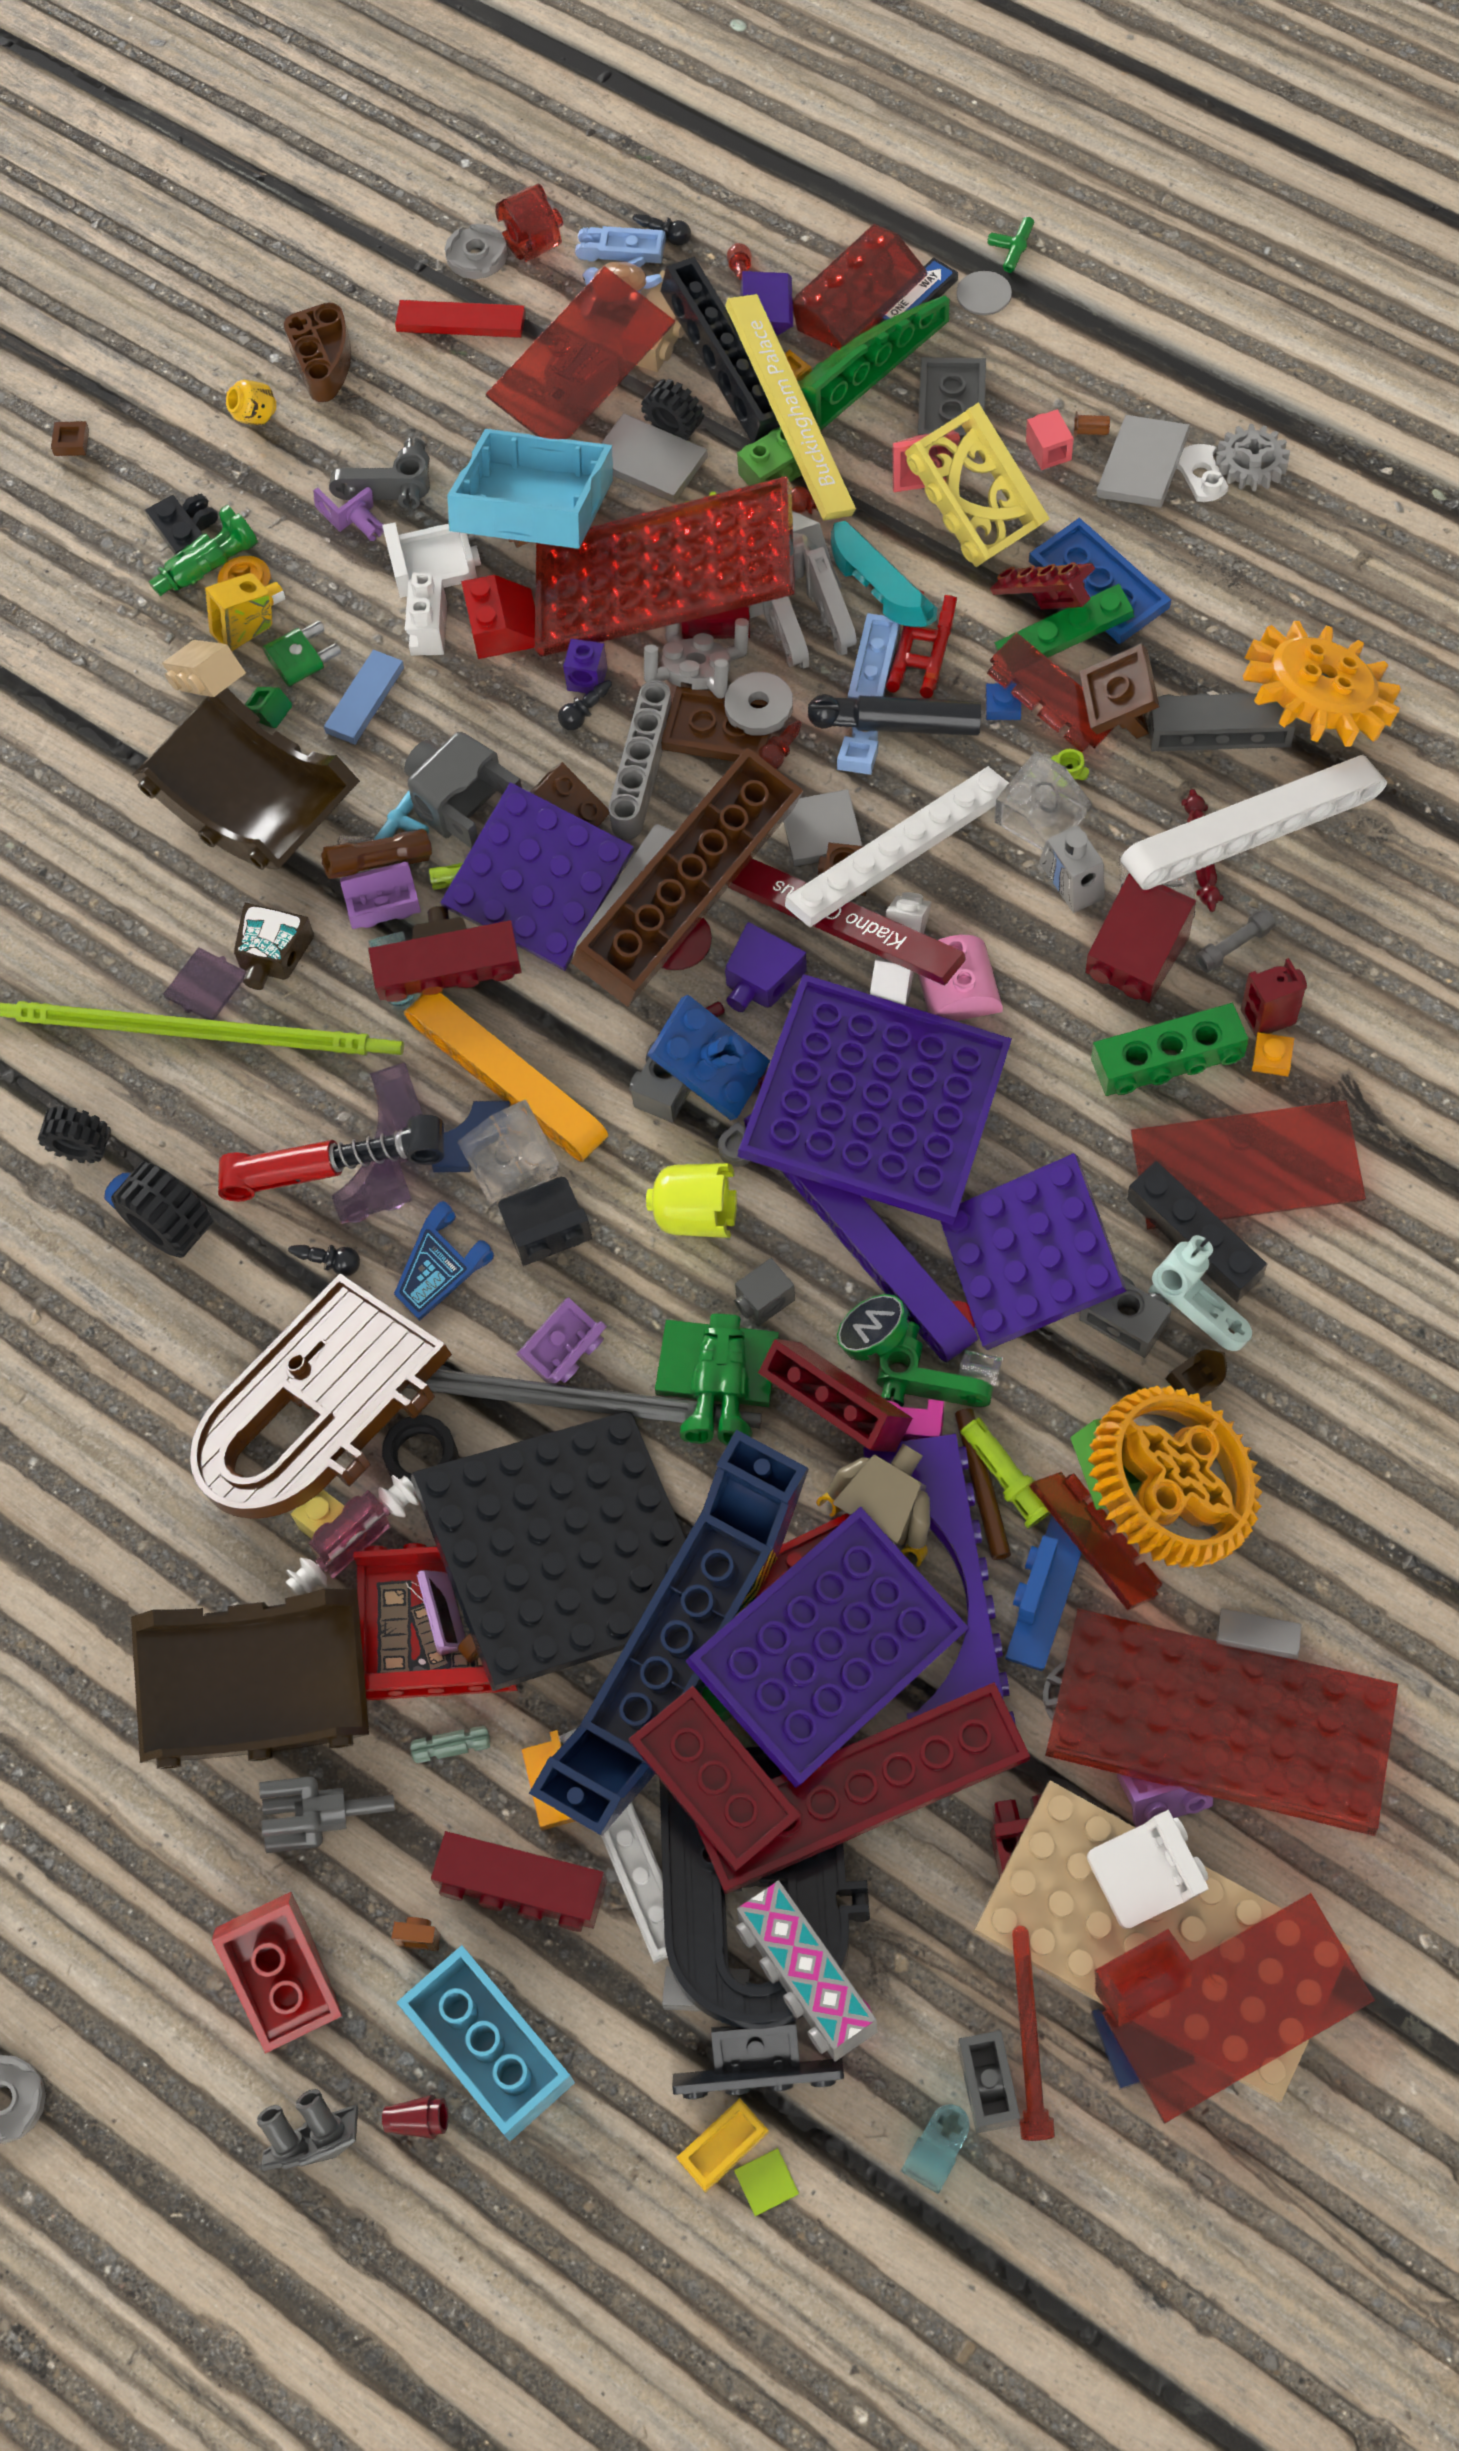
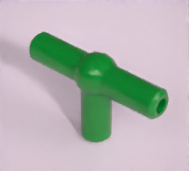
M1024 217L1014 237L993 232L988 235V245L1010 249L1003 264V269L1008 273L1014 272L1021 254L1027 249V240L1035 223L1031 217Z

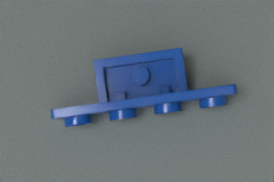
M1052 1512L1046 1534L1042 1536L1039 1548L1031 1546L1025 1569L1031 1570L1027 1584L1020 1582L1015 1594L1013 1605L1019 1607L1018 1619L1005 1660L1039 1671L1045 1669L1090 1526L1088 1523Z

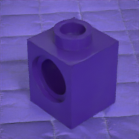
M578 639L570 640L563 665L567 691L587 694L597 684L604 682L608 669L604 643Z

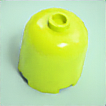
M732 1164L671 1165L661 1170L655 1179L653 1189H648L646 1194L647 1210L653 1211L654 1219L659 1228L665 1233L672 1235L730 1238L731 1233L730 1230H727V1226H735L737 1210V1191L729 1190L728 1177L735 1176Z

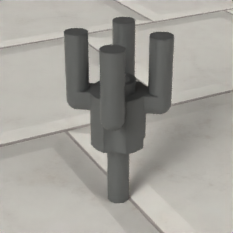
M314 1777L259 1782L263 1815L295 1812V1817L262 1820V1835L265 1837L266 1853L317 1848L323 1842L322 1832L347 1829V1816L395 1811L393 1794L344 1800L343 1788L318 1791V1783Z

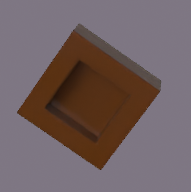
M54 422L51 442L54 456L86 455L89 437L87 422Z

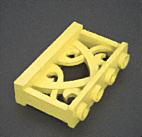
M979 402L923 439L917 441L905 451L910 470L920 477L925 485V493L928 499L938 506L943 514V522L946 528L956 535L961 543V551L964 557L969 562H972L975 567L989 560L1050 519ZM962 426L966 435L959 442L958 446L944 437ZM934 445L943 446L953 454L952 458L943 453L936 455V457L942 460V467L940 468L935 466L928 454L930 448ZM978 451L984 462L977 464L969 459L967 454L974 460L975 452ZM963 465L976 473L990 472L995 480L988 492L989 507L971 503L960 497L959 482ZM999 490H1002L1007 501L999 500L1001 508L998 507L996 494ZM1019 518L1023 527L1006 537L1004 521ZM991 522H995L997 528L996 540L993 544H984L977 534L976 528L982 527L985 530L986 537L991 531Z

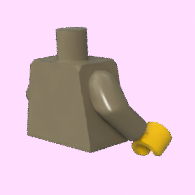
M902 1444L891 1464L873 1455L871 1458L862 1457L840 1468L831 1482L828 1491L816 1501L819 1507L827 1501L832 1504L833 1510L829 1514L830 1517L835 1516L842 1510L851 1515L859 1507H862L889 1539L902 1546L905 1541L907 1542L901 1552L905 1557L908 1556L909 1552L914 1553L918 1559L916 1567L922 1564L928 1554L925 1544L930 1528V1497L925 1492L926 1485L911 1477L923 1455L905 1444Z

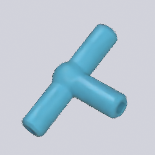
M407 791L397 807L388 813L387 821L374 840L393 837L399 828L407 832L424 829L429 833L428 826L407 817L413 809L409 791Z

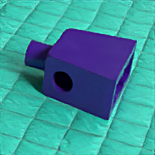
M748 922L725 968L726 985L732 989V992L726 999L727 1004L738 1012H744L751 1001L765 1008L772 1007L806 973V952Z

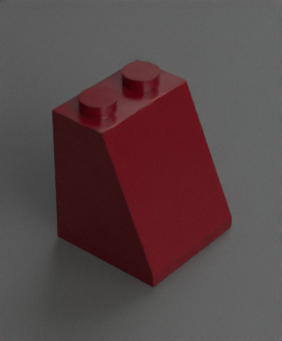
M1129 873L1088 953L1085 973L1101 984L1108 983L1122 990L1130 998L1141 999L1150 1003L1190 937L1196 900L1163 884L1143 890Z

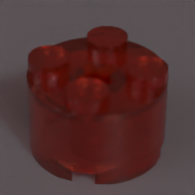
M539 183L496 203L497 221L503 220L506 227L502 235L517 259H524V262H528L558 247L562 243L559 228L563 226L561 214L556 208L551 209L546 193Z

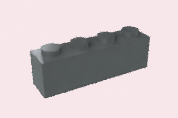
M1235 692L1219 695L1201 693L1187 696L1167 694L1157 696L1160 707L1150 711L1148 715L1151 752L1291 747L1295 731V720L1286 727L1278 724L1284 708L1278 702L1257 705L1254 701L1257 693L1244 694Z

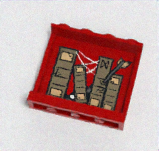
M409 1543L404 1545L403 1549L388 1550L387 1547L375 1545L364 1548V1551L353 1552V1558L357 1564V1593L367 1701L518 1691V1684L492 1691L480 1658L473 1662H467L459 1651L442 1656L437 1653L417 1578L418 1572L423 1570L447 1573L437 1546L427 1547L422 1543ZM454 1593L460 1619L466 1637L470 1634V1631L468 1629L465 1618L463 1616L458 1600Z

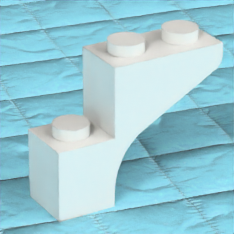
M904 892L902 896L896 895L886 911V918L924 934L930 913L931 901L923 900V895L912 892ZM877 956L874 964L870 995L906 1006L910 998L914 972Z

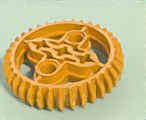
M1158 1385L1149 1389L1144 1388L1137 1390L1131 1395H1126L1111 1406L1108 1413L1099 1421L1100 1425L1093 1433L1096 1438L1093 1439L1090 1448L1094 1452L1088 1461L1095 1466L1089 1476L1098 1480L1092 1491L1099 1492L1102 1495L1098 1506L1107 1507L1109 1513L1106 1520L1114 1519L1118 1524L1115 1533L1125 1532L1128 1535L1127 1544L1138 1543L1139 1554H1147L1151 1551L1153 1561L1164 1559L1166 1566L1178 1564L1180 1568H1188L1191 1565L1193 1568L1202 1567L1205 1564H1214L1221 1560V1558L1224 1559L1231 1555L1232 1551L1242 1546L1245 1539L1253 1532L1251 1527L1258 1520L1256 1513L1262 1506L1257 1499L1262 1494V1491L1255 1486L1261 1479V1476L1253 1473V1469L1258 1462L1249 1459L1248 1454L1252 1448L1244 1447L1241 1442L1244 1434L1235 1433L1232 1429L1234 1421L1226 1422L1222 1418L1223 1410H1212L1211 1400L1201 1403L1198 1393L1188 1396L1185 1388L1177 1389L1176 1391H1174L1171 1385L1162 1389ZM1142 1415H1160L1174 1419L1187 1427L1181 1428L1172 1437L1159 1426H1139L1133 1420ZM1215 1458L1221 1466L1226 1484L1209 1469ZM1123 1465L1142 1482L1135 1496L1127 1482ZM1180 1516L1192 1526H1213L1218 1533L1208 1539L1197 1540L1179 1536L1164 1527L1172 1524Z

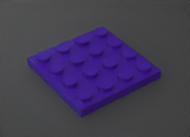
M510 782L440 903L448 910L478 926L511 920L518 947L566 971L573 958L576 943L614 887L633 854L634 847Z
M1075 1153L960 1203L953 1225L940 1221L982 1347L986 1350H990L1127 1291L1081 1162Z

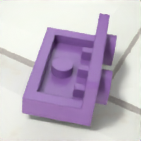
M408 862L340 879L352 929L360 927L369 928L380 922L392 919H405L412 914L421 912Z
M568 1297L564 1299L516 1355L546 1383L554 1384L559 1380L565 1383L578 1370L579 1366L575 1362L584 1352L590 1355L602 1343L604 1338L600 1334L607 1326L602 1321L596 1323Z

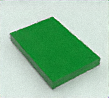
M666 1320L655 1384L656 1395L695 1399L690 1394L692 1374L695 1366L698 1365L704 1330L709 1328L710 1324ZM740 1328V1331L744 1332L745 1368L747 1369L749 1380L748 1398L739 1404L769 1407L773 1383L758 1372L774 1339H779V1332ZM721 1399L715 1400L716 1402H722Z

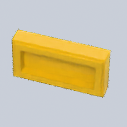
M739 2098L680 2153L676 2159L706 2193L768 2135L769 2130L742 2099Z

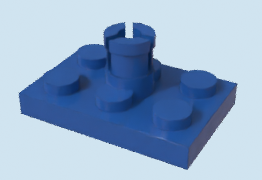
M689 995L681 997L647 1056L730 1121L738 1118L771 1061Z

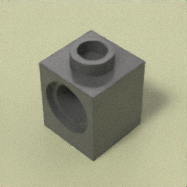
M772 1258L735 1283V1305L745 1318L751 1316L759 1326L795 1301L794 1284Z

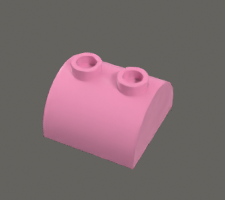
M954 935L939 939L938 941L963 951L966 961L945 986L918 974L928 1013L954 1021L1001 1013L1003 1006L985 942L973 935Z

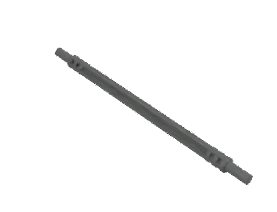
M440 1369L426 1382L433 1392L608 1414H618L627 1411L631 1412L633 1417L683 1423L690 1417L697 1405V1401ZM714 1404V1427L719 1426L722 1411L721 1404ZM740 1411L742 1419L751 1428H761L762 1413Z

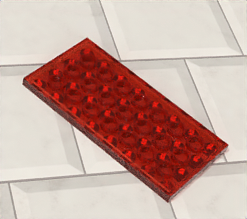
M785 476L592 526L589 528L579 549L536 543L535 651L540 657L567 651L571 639L599 643L795 595L792 486L788 477Z
M1077 1609L1045 1756L1166 1786L1182 1787L1186 1791L1371 1836L1376 1835L1379 1826L1398 1691L1397 1683L1300 1660L1216 1644L1217 1641Z

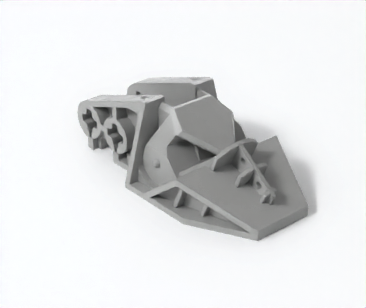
M773 504L729 519L724 570L739 602H749L747 607H749L750 618L764 614L776 642L782 641L788 667L799 665L800 668L804 669L809 667V653L781 579L780 570L789 567L792 576L799 579L805 575L806 566L807 596L812 602L816 603L821 613L823 625L831 628L834 648L838 655L847 654V648L856 645L857 638L852 620L839 589L842 588L841 583L833 568L820 523L781 505Z

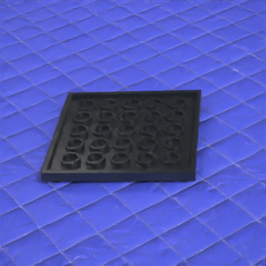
M627 1411L412 1472L411 1475L412 1484L492 1691L622 1651L686 1540L631 1412Z

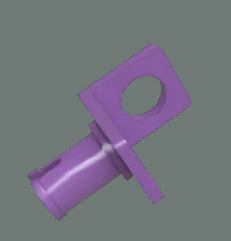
M318 487L313 490L315 507L339 532L351 523H354L370 541L376 540L373 533L378 537L383 534L382 525L384 524L369 511L373 507V494L369 487H366L340 508Z

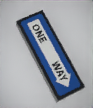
M933 257L872 314V323L878 325L913 307L941 297L958 281V272Z

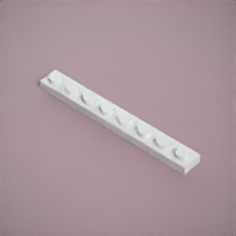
M987 766L786 896L785 907L808 927H812L1011 796L1013 785Z

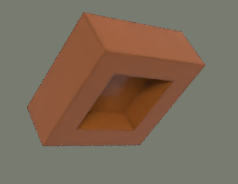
M407 1917L406 1923L394 1921L391 1939L399 1947L438 1951L441 1934L436 1927L431 1926L432 1921L419 1917Z

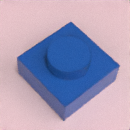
M986 683V720H1021V683Z

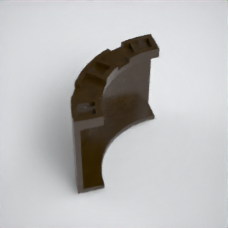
M226 688L215 697L207 696L132 775L139 781L137 784L138 788L151 799L155 797L184 823L198 832L200 839L208 846L214 848L217 845L226 852L253 864L261 870H264V868L279 869L360 780L337 755H324L312 751L307 756L302 754L301 748L297 743L281 733L275 731L273 735L269 734L258 725L260 718Z
M321 1589L285 1598V1604L268 1606L265 1602L233 1605L227 1607L228 1611L205 1613L204 1616L203 1608L153 1609L131 1617L140 1763L156 1762L157 1769H172L181 1767V1761L248 1755V1761H263L272 1759V1752L327 1743H329V1748L349 1747L354 1745L353 1738L369 1735L357 1589Z

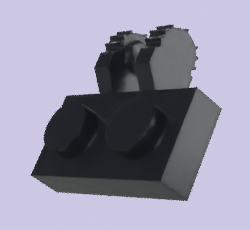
M202 493L187 498L183 506H181L174 495H171L145 509L147 518L175 555L203 535L201 531L216 523L219 515L216 509L208 506L209 500Z

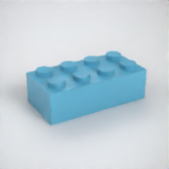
M463 1945L396 2002L509 2141L513 2140L575 2084L571 2075Z

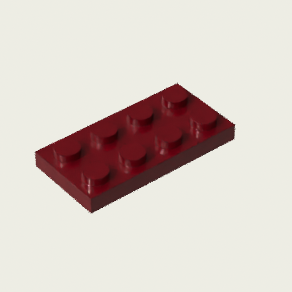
M694 1686L690 1687L628 1739L629 1743L735 1872L801 1816Z

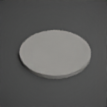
M991 271L971 273L964 277L957 287V300L966 311L976 315L998 313L1011 300L1012 290L1009 282L1000 274Z

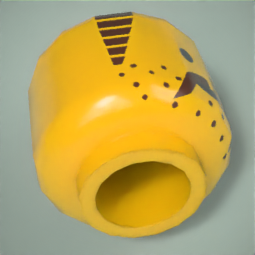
M246 379L239 380L228 390L226 395L227 409L234 420L240 423L263 425L276 411L277 404L269 385L262 382Z

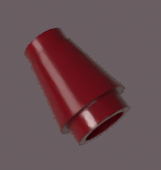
M433 2094L392 2106H385L383 2109L382 2125L385 2133L435 2139L437 2134H445L448 2128L449 2116L446 2100L444 2098L436 2099Z

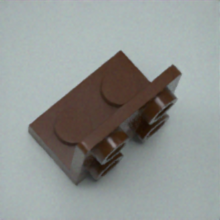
M563 762L551 769L530 791V793L596 827L609 815V809Z

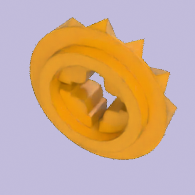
M239 556L229 560L222 566L218 574V583L251 573L264 586H267L272 578L269 567L263 560L254 556Z

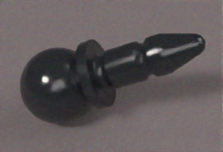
M634 214L632 216V219L644 228L648 227L653 230L665 231L666 238L673 245H684L691 238V229L682 220L672 222L671 218L667 217L666 221L663 222L655 217L651 218L647 214Z
M606 680L599 683L582 700L575 697L573 703L563 705L558 712L560 725L566 730L579 729L583 725L585 717L592 715L589 708L596 705L600 698L606 696L612 686V681Z
M293 1245L288 1248V1252L299 1259H308L311 1262L320 1264L324 1263V1270L329 1271L333 1269L338 1275L350 1276L360 1266L358 1253L350 1247L336 1249L334 1245H329L327 1251L317 1247L310 1248L308 1245Z

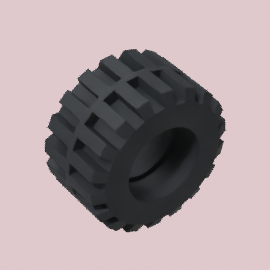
M141 1162L111 1196L116 1211L130 1227L153 1246L175 1257H184L213 1224L209 1210L193 1191L166 1170L147 1162Z

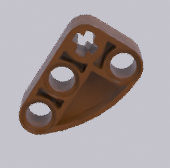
M328 302L293 313L284 321V330L290 352L309 395L317 402H328L337 395L344 384L351 363V344L342 309L339 305Z

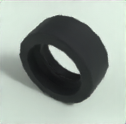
M418 1415L415 1419L409 1416L399 1420L389 1429L382 1447V1458L390 1477L394 1475L400 1480L403 1476H406L411 1481L412 1473L405 1471L399 1464L398 1450L407 1439L418 1434H430L441 1442L443 1454L440 1463L437 1465L457 1460L458 1450L450 1429L441 1420L429 1415Z

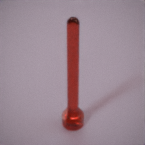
M1019 1925L1012 1931L1027 2106V2109L1023 2110V2118L1019 2121L1020 2138L1026 2141H1041L1055 2137L1054 2118L1049 2117V2110L1044 2108L1029 1931L1025 1926Z

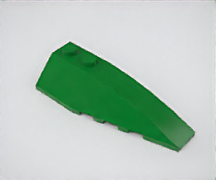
M944 295L883 321L854 338L830 355L825 361L818 363L812 372L801 381H797L820 431L949 322L950 299Z

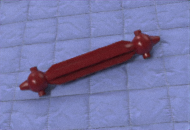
M1191 789L1187 799H1183L1181 805L1184 806L1185 811L1189 814L1187 822L1206 816L1203 811L1208 810V805L1205 804L1204 799L1197 794L1195 789ZM1215 863L1196 870L1198 884L1202 888L1197 890L1196 895L1199 896L1200 901L1208 907L1210 912H1214L1216 904L1224 898L1218 887L1215 886L1217 883Z

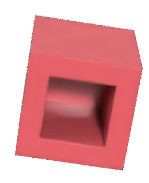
M1058 409L1027 419L1026 443L1041 470L1072 460L1074 438Z

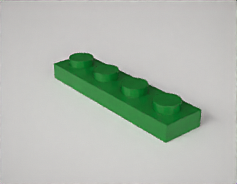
M1120 584L1091 596V599L1083 607L1066 608L994 642L1008 674L1011 676L1134 618V610Z

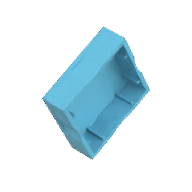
M485 429L472 451L469 464L460 472L447 495L449 531L579 549L613 481L612 445L569 439H548L530 434Z

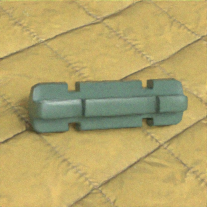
M481 1725L470 1728V1732L466 1733L462 1729L434 1735L432 1740H427L426 1737L411 1741V1755L415 1763L431 1761L433 1756L441 1759L469 1753L471 1748L474 1751L488 1749L490 1747V1735L487 1727Z

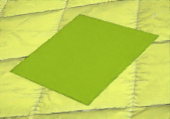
M778 2148L734 2170L754 2216L799 2195Z

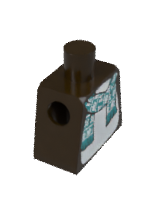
M244 903L234 954L239 967L247 971L243 979V983L246 986L255 990H262L268 976L282 980L290 977L314 937V932L307 916Z

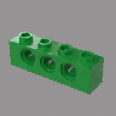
M1232 1002L1093 1042L1091 1061L1105 1096L1113 1094L1126 1095L1138 1087L1148 1084L1161 1085L1173 1077L1186 1073L1187 1075H1196L1203 1072L1207 1067L1218 1064H1234L1242 1057H1245L1249 1039ZM1207 1040L1211 1042L1212 1045H1203L1198 1041ZM1165 1050H1173V1051H1175V1052L1178 1053V1054H1177V1055H1168V1054L1164 1053L1163 1051H1165ZM1130 1060H1138V1061L1142 1062L1143 1064H1142V1065H1133V1064L1129 1063L1128 1061H1130Z

